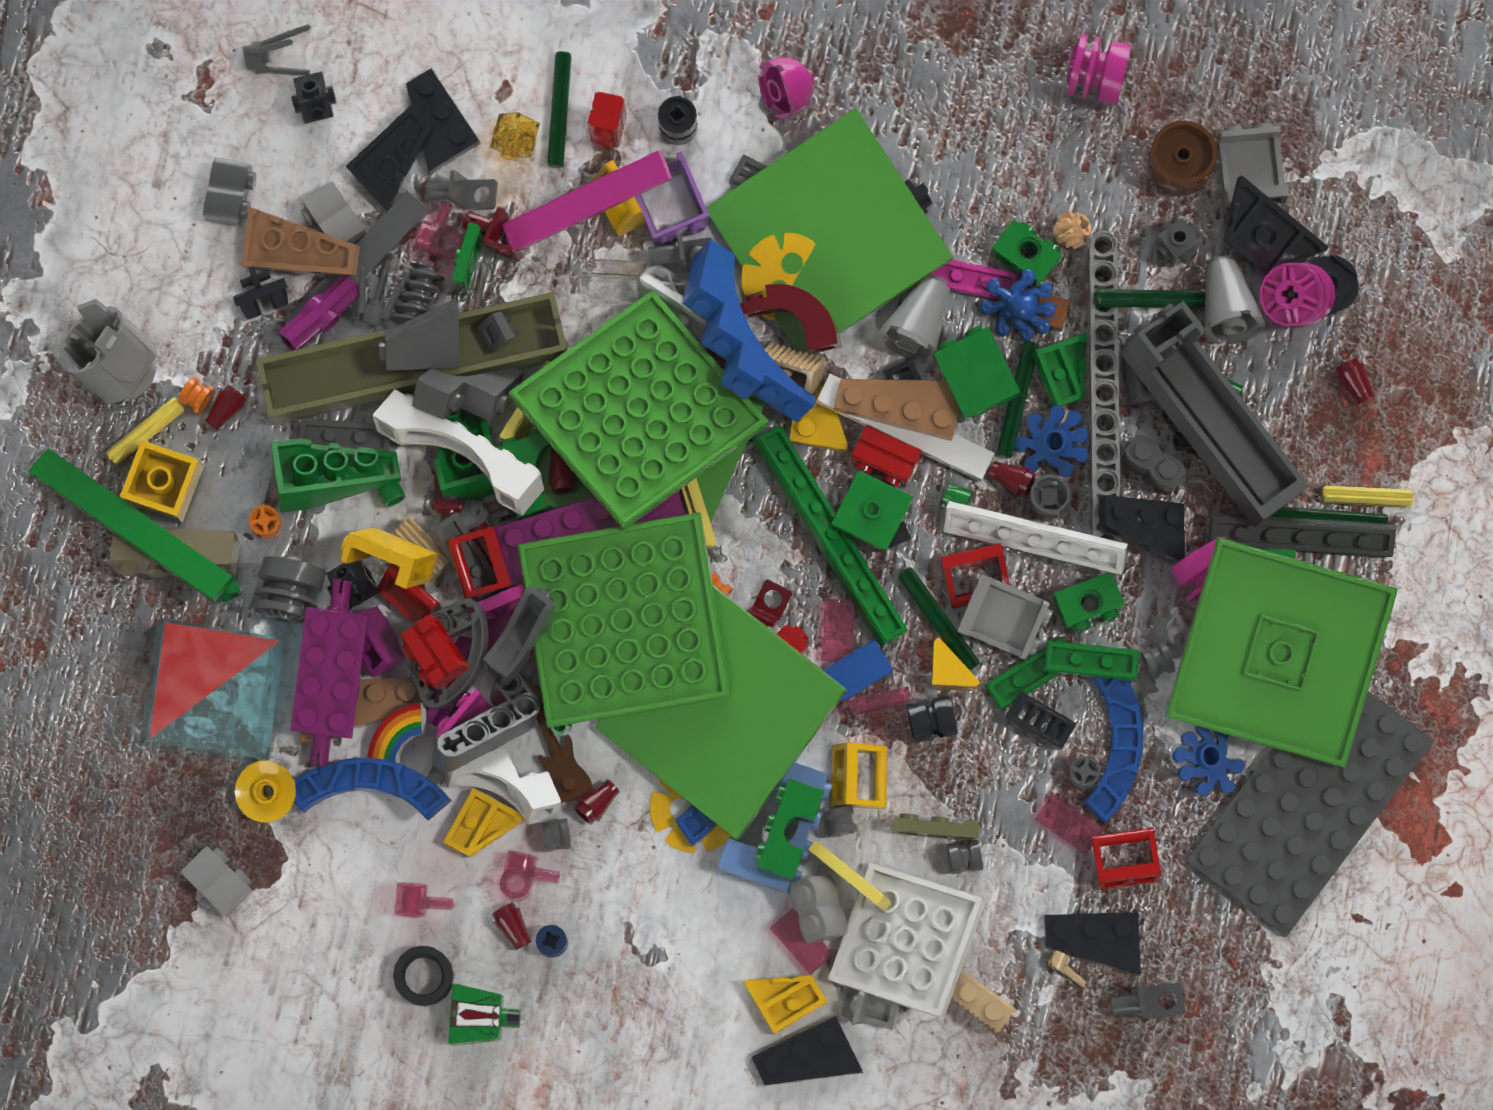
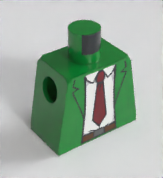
M452 984L448 1044L450 1046L501 1041L502 1027L520 1028L521 1009L503 1008L504 996L501 994Z

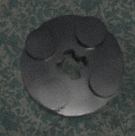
M1338 255L1312 258L1307 263L1321 267L1335 281V301L1326 317H1333L1346 311L1355 301L1359 290L1355 268L1349 261Z

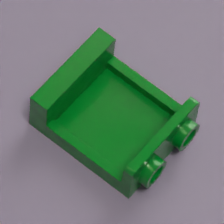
M981 325L966 331V338L957 342L954 339H950L937 346L939 351L933 353L967 422L1022 395L989 327L983 329Z

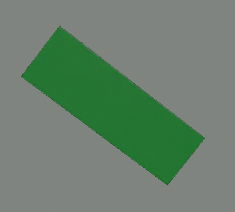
M1063 636L1056 640L1058 642H1066ZM1046 647L984 685L1000 712L1013 704L1020 691L1029 695L1061 675L1044 673Z
M1047 640L1044 673L1136 682L1139 650Z

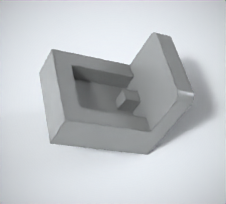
M860 991L858 995L855 994L851 1003L850 1012L854 1013L852 1022L859 1024L863 1021L893 1030L896 1027L901 1005Z

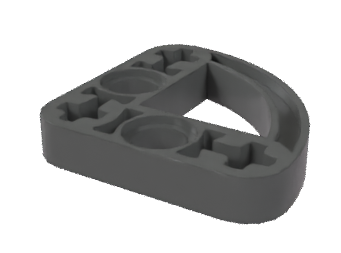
M462 599L430 614L438 617V619L443 617L448 621L447 633L451 638L472 629L471 650L467 660L470 668L450 686L448 684L441 689L435 688L443 692L439 696V702L431 700L430 696L434 694L432 685H424V682L419 677L416 660L411 661L403 652L421 700L429 708L444 709L459 700L472 687L483 668L482 659L488 650V624L481 604L471 599ZM466 606L468 608L475 610V612L471 614V620L467 618H460L455 621V619L451 615L452 612L453 615L457 617L465 614ZM421 619L402 628L398 637L400 647L405 644L400 637L401 634Z

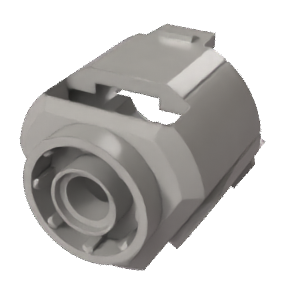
M97 299L78 305L77 310L82 317L67 332L60 348L56 344L51 347L56 361L93 395L97 394L107 404L130 401L137 398L146 391L155 377L156 365L154 362L157 358V349L154 342L117 308L106 307Z

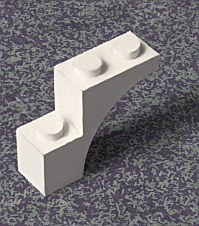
M507 748L494 749L454 771L445 772L444 775L448 788L472 786L486 789L502 796L516 807L527 825L556 818L561 805V800L549 772L539 774L532 772L519 778Z

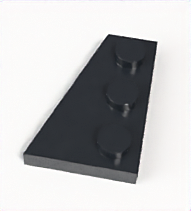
M432 68L406 83L411 105L433 127L422 148L429 175L480 144L479 139Z
M410 105L345 167L377 202L388 211L433 127L413 105Z
M1110 495L1099 497V528L1128 542L1134 541L1146 547L1147 551L1155 555L1160 554L1169 558L1170 562L1174 564L1185 558L1183 503Z
M1138 912L1044 915L1046 948L1128 971L1138 976L1141 975Z
M836 1016L751 1057L765 1086L863 1073Z

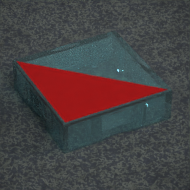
M167 619L157 622L155 624L150 660V689L144 704L139 746L179 752L200 751L220 758L253 763L267 761L269 758L284 638Z

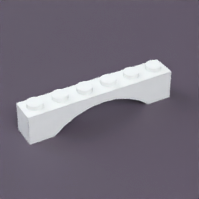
M394 389L372 415L377 432L399 445H435L450 449L468 458L487 476L494 489L497 502L521 516L544 490L541 473L535 466L529 463L523 464L508 450H499L492 446L488 439L481 435H473L457 421L451 422L446 418L443 420L413 406L414 396L406 393L404 395Z

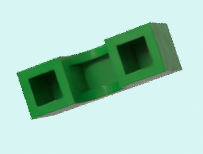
M790 778L787 785H780L775 798V802L780 803L776 815L770 813L764 830L769 832L766 844H759L754 861L759 862V871L794 882L804 849L791 845L785 837V830L795 820L815 822L824 797V790Z

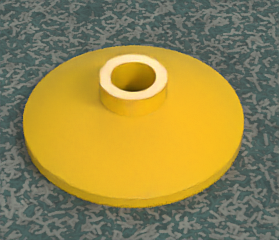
M268 760L258 761L247 766L239 775L235 785V798L240 810L248 818L263 823L273 822L284 817L292 808L296 798V785L291 773L283 765ZM267 785L273 789V794L270 797L264 794V788Z

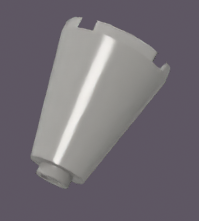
M1227 256L1214 258L1206 267L1204 328L1206 329L1204 333L1206 339L1216 344H1219L1218 339H1227L1228 344H1234L1257 336L1260 333L1259 327H1265L1264 317L1236 261L1229 259Z
M931 275L922 279L884 323L878 337L881 339L884 336L887 339L885 345L889 349L906 358L910 357L914 361L917 356L925 357L923 363L933 361L935 357L933 353L937 351L950 294L946 280L937 275Z

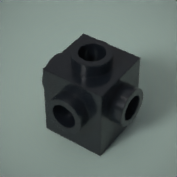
M322 71L293 78L297 94L291 96L296 114L302 113L305 124L334 117L332 104L337 103L333 87H327Z
M362 560L348 564L343 563L326 573L331 584L327 586L330 596L332 594L333 579L342 580L341 593L343 581H353L348 609H352L379 593L371 571Z

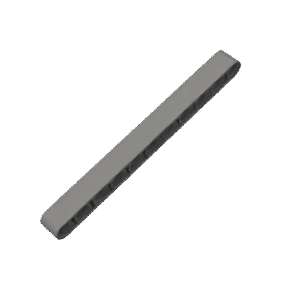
M1098 231L1092 236L1088 247L1091 535L1121 542L1120 537L1099 528V517L1097 514L1099 511V497L1104 495L1120 497L1118 307H1111V310L1108 312H1100L1095 307L1093 298L1094 292L1098 289H1118L1117 241L1115 236L1109 231ZM1104 242L1108 244L1110 251L1100 253L1095 249L1094 245ZM1101 271L1106 272L1111 280L1105 283L1099 282L1095 278V274ZM1105 330L1111 335V340L1102 342L1097 339L1095 333ZM1107 360L1111 364L1112 369L1106 372L1100 371L1096 367V362ZM1102 389L1108 390L1112 395V399L1106 402L1101 401L1096 396V392ZM1100 419H1107L1111 422L1113 428L1109 431H1101L1097 427L1096 422ZM1108 449L1112 453L1113 459L1102 461L1098 458L1097 451ZM1108 479L1112 482L1113 489L1102 491L1097 486V481Z

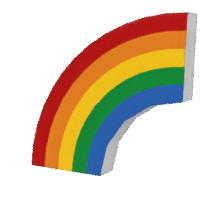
M424 703L411 704L391 713L374 733L367 758L384 759L400 763L401 753L406 744L416 736L426 734V705Z

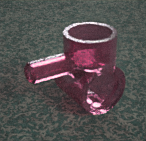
M444 201L441 202L434 223L426 220L422 222L416 236L414 248L435 255L440 260L450 263L454 262L456 251L458 248L461 249L463 239L458 229L446 225L453 206ZM448 238L454 239L456 244L453 248L445 250L440 247L443 240Z
M508 851L504 871L500 878V889L509 900L520 902L530 896L533 889V879L557 884L560 873L536 867L538 857L517 851ZM514 877H521L525 881L524 888L517 893L509 891L508 882Z
M397 883L394 915L417 919L426 917L428 909L452 910L453 898L427 896L428 885Z

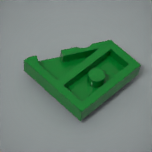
M1086 333L1031 353L1052 406L1059 405L1063 407L1085 398V382L1083 377L1086 373L1087 362L1084 360L1085 344L1088 343Z

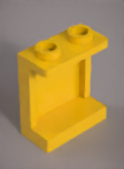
M375 527L349 533L341 545V552H343L341 562L352 563L370 558L373 555L399 566L400 569L395 585L405 589L430 582L439 554Z

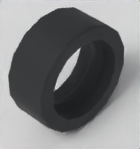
M421 945L408 949L399 957L394 967L393 979L397 991L405 1000L414 1005L426 1007L437 1004L447 997L452 988L454 973L450 961L441 951L434 947ZM419 958L434 960L440 966L442 972V979L438 988L432 993L425 995L413 992L408 987L405 979L409 964Z

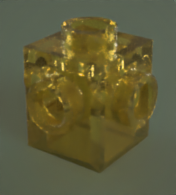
M519 112L499 113L496 126L493 129L490 148L500 152L502 158L510 161L531 157L536 145L540 123Z

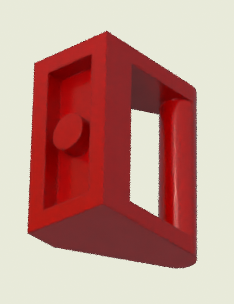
M495 524L447 540L465 599L512 585ZM484 536L497 581L474 589L461 542Z
M1001 543L941 557L940 564L951 608L968 605L973 593L972 591L956 595L951 572L997 562L1001 582L1010 585Z
M395 564L389 565L379 583L378 594L409 622L413 623L426 615L442 609L440 603L420 585L406 589L395 585L400 567Z
M1154 827L1092 836L1098 890L1160 882L1161 869ZM1141 841L1149 842L1151 863L1103 869L1100 847Z

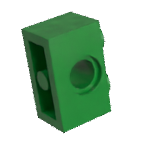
M1013 220L993 245L991 256L1014 273H1018L1019 277H1021L1024 270L1031 269L1036 276L1035 281L1031 285L1034 288H1040L1061 263L1062 254L1059 253V247L1049 240L1044 242L1035 235L1036 231L1027 223L1021 222L1019 224ZM1030 247L1036 252V256L1030 259L1025 258L1021 255L1020 250Z
M1111 572L1057 591L1052 597L1065 632L1073 630L1074 633L1085 631L1092 627L1091 622L1102 619L1103 623L1120 617L1119 612L1123 611L1125 607ZM1085 598H1092L1097 602L1098 608L1092 612L1086 611L1082 607L1081 601Z

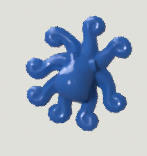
M1031 269L1024 270L1021 279L1012 285L1010 290L1000 287V280L992 278L987 282L986 289L989 293L1000 297V300L995 303L988 299L984 300L980 304V310L985 315H991L996 311H1000L995 326V331L998 335L1003 337L1009 334L1010 327L1006 323L1009 319L1012 325L1020 331V339L1029 341L1034 336V330L1023 320L1037 326L1038 333L1046 334L1050 330L1049 320L1041 318L1037 314L1043 312L1045 316L1050 317L1056 312V307L1051 301L1038 303V297L1048 298L1052 295V284L1044 282L1040 288H1030L1023 291L1026 286L1031 285L1035 281L1036 276Z
M1055 405L1050 409L1051 416L1043 425L1042 430L1039 428L1042 423L1040 414L1032 413L1028 416V427L1034 439L1020 436L1016 440L1015 447L1021 452L1026 451L1028 448L1036 451L1034 455L1028 457L1024 462V467H1029L1031 472H1036L1039 466L1038 462L1046 459L1048 463L1059 469L1060 476L1067 478L1072 475L1073 466L1069 462L1060 459V456L1065 458L1075 457L1079 462L1087 461L1089 457L1088 450L1084 447H1076V442H1086L1089 438V432L1086 428L1081 427L1076 432L1070 430L1081 424L1082 421L1081 414L1074 410L1070 411L1067 420L1056 428L1057 423L1064 418L1065 411L1061 406Z
M1195 726V731L1202 738L1200 741H1198L1197 736L1193 732L1183 733L1181 735V742L1185 746L1189 745L1188 749L1183 747L1176 748L1172 758L1177 763L1187 761L1194 765L1195 768L1188 765L1181 766L1178 770L1179 779L1188 781L1191 777H1205V782H1200L1195 787L1197 795L1207 796L1214 788L1216 781L1220 791L1224 794L1233 792L1235 783L1232 780H1227L1225 769L1231 773L1240 774L1245 769V762L1239 758L1231 761L1226 757L1228 752L1226 739L1229 735L1215 731L1214 739L1209 732L1210 729Z

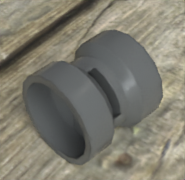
M978 839L970 840L965 845H959L958 843L947 844L952 875L960 874L966 869H971L972 871L983 870Z

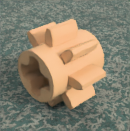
M1071 210L1058 215L1060 221L1056 222L1053 228L1057 242L1062 246L1066 245V248L1072 246L1073 249L1086 245L1085 238H1088L1091 233V225L1088 218L1083 214H1079L1078 211L1072 213Z

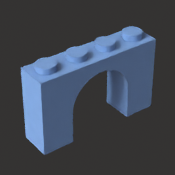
M794 763L774 791L777 793L781 784L787 785L790 778L824 790L822 800L827 801L832 784L827 782L829 774ZM818 812L814 823L799 820L794 836L788 841L791 845L804 849L802 859L807 860L810 853L808 849L813 842L807 840L811 829L817 831L823 814L821 812ZM729 838L727 839L718 865V871L789 895L790 884L793 882L758 870L759 862L754 861L758 848ZM797 871L794 882L801 879L802 871Z

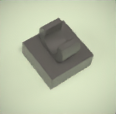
M502 311L492 313L477 327L491 354L501 351L519 334L518 330L512 331L508 324L512 320L511 316H504Z

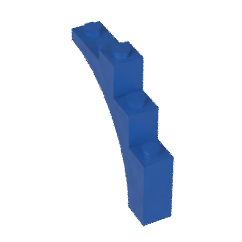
M710 239L693 257L682 302L684 306L707 319L701 344L726 359L721 379L722 386L745 400L752 394L795 422H798L814 407L816 397L793 381L764 350L744 316L736 293L734 280L735 254Z

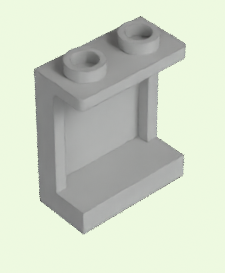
M1271 123L1257 124L1254 128L1242 129V126H1230L1220 132L1217 141L1225 209H1230L1239 175L1244 176L1276 204H1286L1289 191L1288 184H1285L1279 139L1281 133L1280 126H1272Z
M981 573L959 623L957 632L972 636L1026 660L1028 654L1034 656L1041 640L1036 637L1040 626L1046 628L1053 611L1048 609L1050 605L1048 601Z

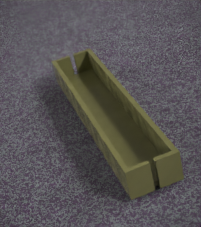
M550 292L459 313L460 368L437 370L456 376H472L507 368H528L544 364L546 360L552 362L567 351L555 293ZM502 311L504 316H511L512 320L508 324L512 331L518 330L519 334L501 351L491 354L477 327L492 313ZM390 329L256 359L261 386L264 389L263 396L267 415L272 425L386 400L394 389L404 395L406 393L413 394L415 393L417 380L429 369L386 371L385 361L379 360V342H385L384 332Z

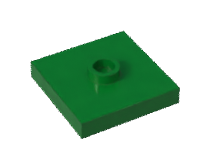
M468 223L462 247L457 249L453 266H456L452 277L454 293L463 297L467 296L482 245L481 229L477 224Z
M858 470L831 526L886 553L914 497Z

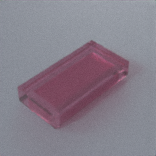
M825 599L821 661L837 662L853 652L855 604L853 601Z
M909 687L849 700L848 709L850 716L852 715L853 717L907 704L911 699Z
M1054 793L1035 817V820L1084 855L1092 847V836L1100 835L1104 830Z
M794 908L789 910L769 928L809 975L815 973L834 956L824 942L807 943L799 927V914Z

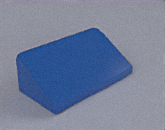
M872 640L823 671L847 689V692L840 700V702H844L892 673L893 669L877 642Z

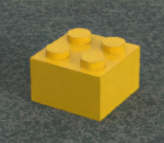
M141 440L120 498L138 509L183 523L204 467L199 459Z

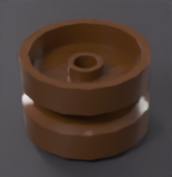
M1175 121L1165 125L1156 134L1148 155V171L1153 182L1162 191L1172 195H1190L1199 191L1208 183L1217 160V145L1212 134L1203 125L1193 121Z

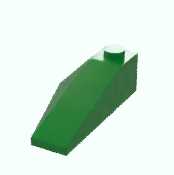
M461 408L457 412L453 411L446 418L451 422L457 421L461 423L468 432L475 436L481 435L494 446L487 420ZM438 446V453L435 457V469L442 494L478 501L495 493L487 476L476 464L457 452Z
M303 438L270 442L280 513L312 509L401 481L397 452L365 447L350 449L340 447V444L331 442L329 445L311 443L310 439Z

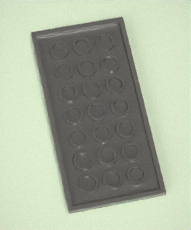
M1368 691L1345 768L1272 747L1185 862L1286 938L1433 744L1434 740Z

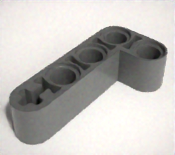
M519 674L513 678L507 687L495 678L490 693V700L495 707L451 729L438 738L432 755V763L438 770L442 772L454 771L533 728L540 710V703ZM494 724L501 725L503 728L497 727ZM469 737L475 738L478 741L471 740Z

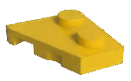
M820 385L812 394L816 397L814 407L798 422L792 420L789 439L792 444L847 452L848 444L838 413L816 403L823 388Z
M473 788L443 843L472 858L524 822L525 819L521 813Z
M812 975L757 980L747 979L744 981L747 990L774 1035L828 1003Z

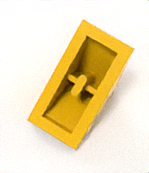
M938 637L933 644L931 689L976 691L981 682Z

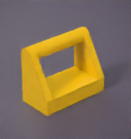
M614 160L607 162L590 182L618 170ZM635 197L604 211L618 237L645 223L643 211Z
M851 742L832 745L830 807L853 806V808L886 809L887 746ZM858 753L875 754L874 800L857 799Z

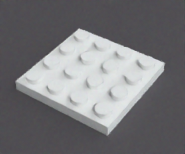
M870 862L864 879L890 899L892 904L884 912L859 892L847 925V934L843 936L828 980L944 1019L986 900Z

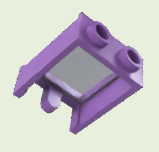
M682 151L676 153V161L667 164L672 180L635 197L643 211L644 222L654 246L659 244L662 246L671 245L677 241V233H681V235L686 233L695 235L704 231L707 228L706 225L710 224L709 213Z

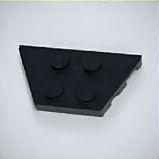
M1239 175L1226 224L1224 242L1265 275L1272 268L1283 263H1303L1305 259L1317 253L1327 251L1329 247L1244 176Z

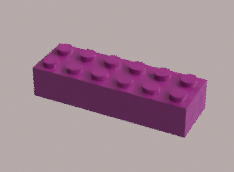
M680 491L673 494L634 524L686 515ZM591 498L495 528L512 586L515 587L520 584L524 585L518 544L619 527V524L596 498Z

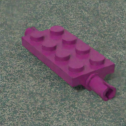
M341 579L332 580L330 606H327L326 609L306 607L290 731L310 733L313 736L309 763L317 764L320 752L319 765L324 766L329 765L331 738H353L369 615L352 613L351 609H348L353 581H343L341 593Z

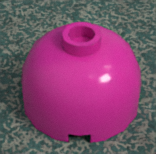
M779 57L760 65L759 69L763 68V74L758 76L760 93L768 109L773 105L778 112L774 116L779 119H786L801 112L808 106L813 94L814 77L811 71L806 69L803 64L793 58Z

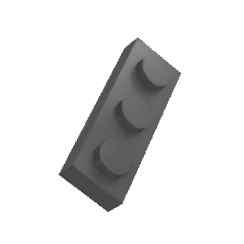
M300 419L299 438L310 439L311 443L329 445L331 442L340 444V447L350 449L365 447L391 451L392 440L377 432L375 423Z
M453 512L431 527L429 532L456 572L447 540L469 531L457 512ZM471 539L461 542L474 589L497 581L494 570L475 540ZM505 588L472 597V599L480 602L500 593Z

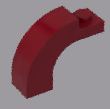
M788 284L765 285L767 297L763 298L762 294H754L745 297V302H740L746 319L777 312L796 316L803 325L808 350L812 354L842 348L839 330L831 313L816 297L799 287Z

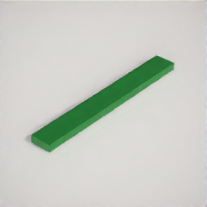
M779 425L757 436L753 442L879 645L882 647L905 635L909 630L851 537L831 526L836 513L782 426Z
M49 448L28 470L31 476L211 602L215 603L234 581L232 575Z

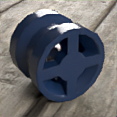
M547 925L537 933L536 945L544 956L556 958L566 951L568 939L560 927Z

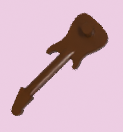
M520 675L540 703V710L536 720L551 756L546 758L539 755L538 759L546 768V771L549 772L561 804L576 800L592 790L591 779L574 758L571 737L567 734L565 736V746L560 747L551 728H547L541 691L525 675Z

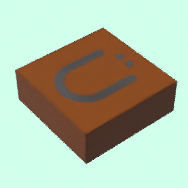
M1051 295L1048 298L1039 297L1038 303L1045 301L1054 303L1056 312L1050 317L1045 316L1043 312L1037 315L1048 319L1051 329L1062 331L1070 300Z

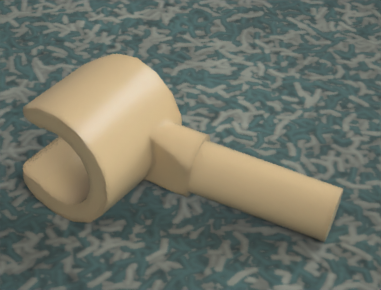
M1053 951L1048 961L1049 967L1067 975L1082 988L1086 981L1066 966L1069 956L1060 951Z

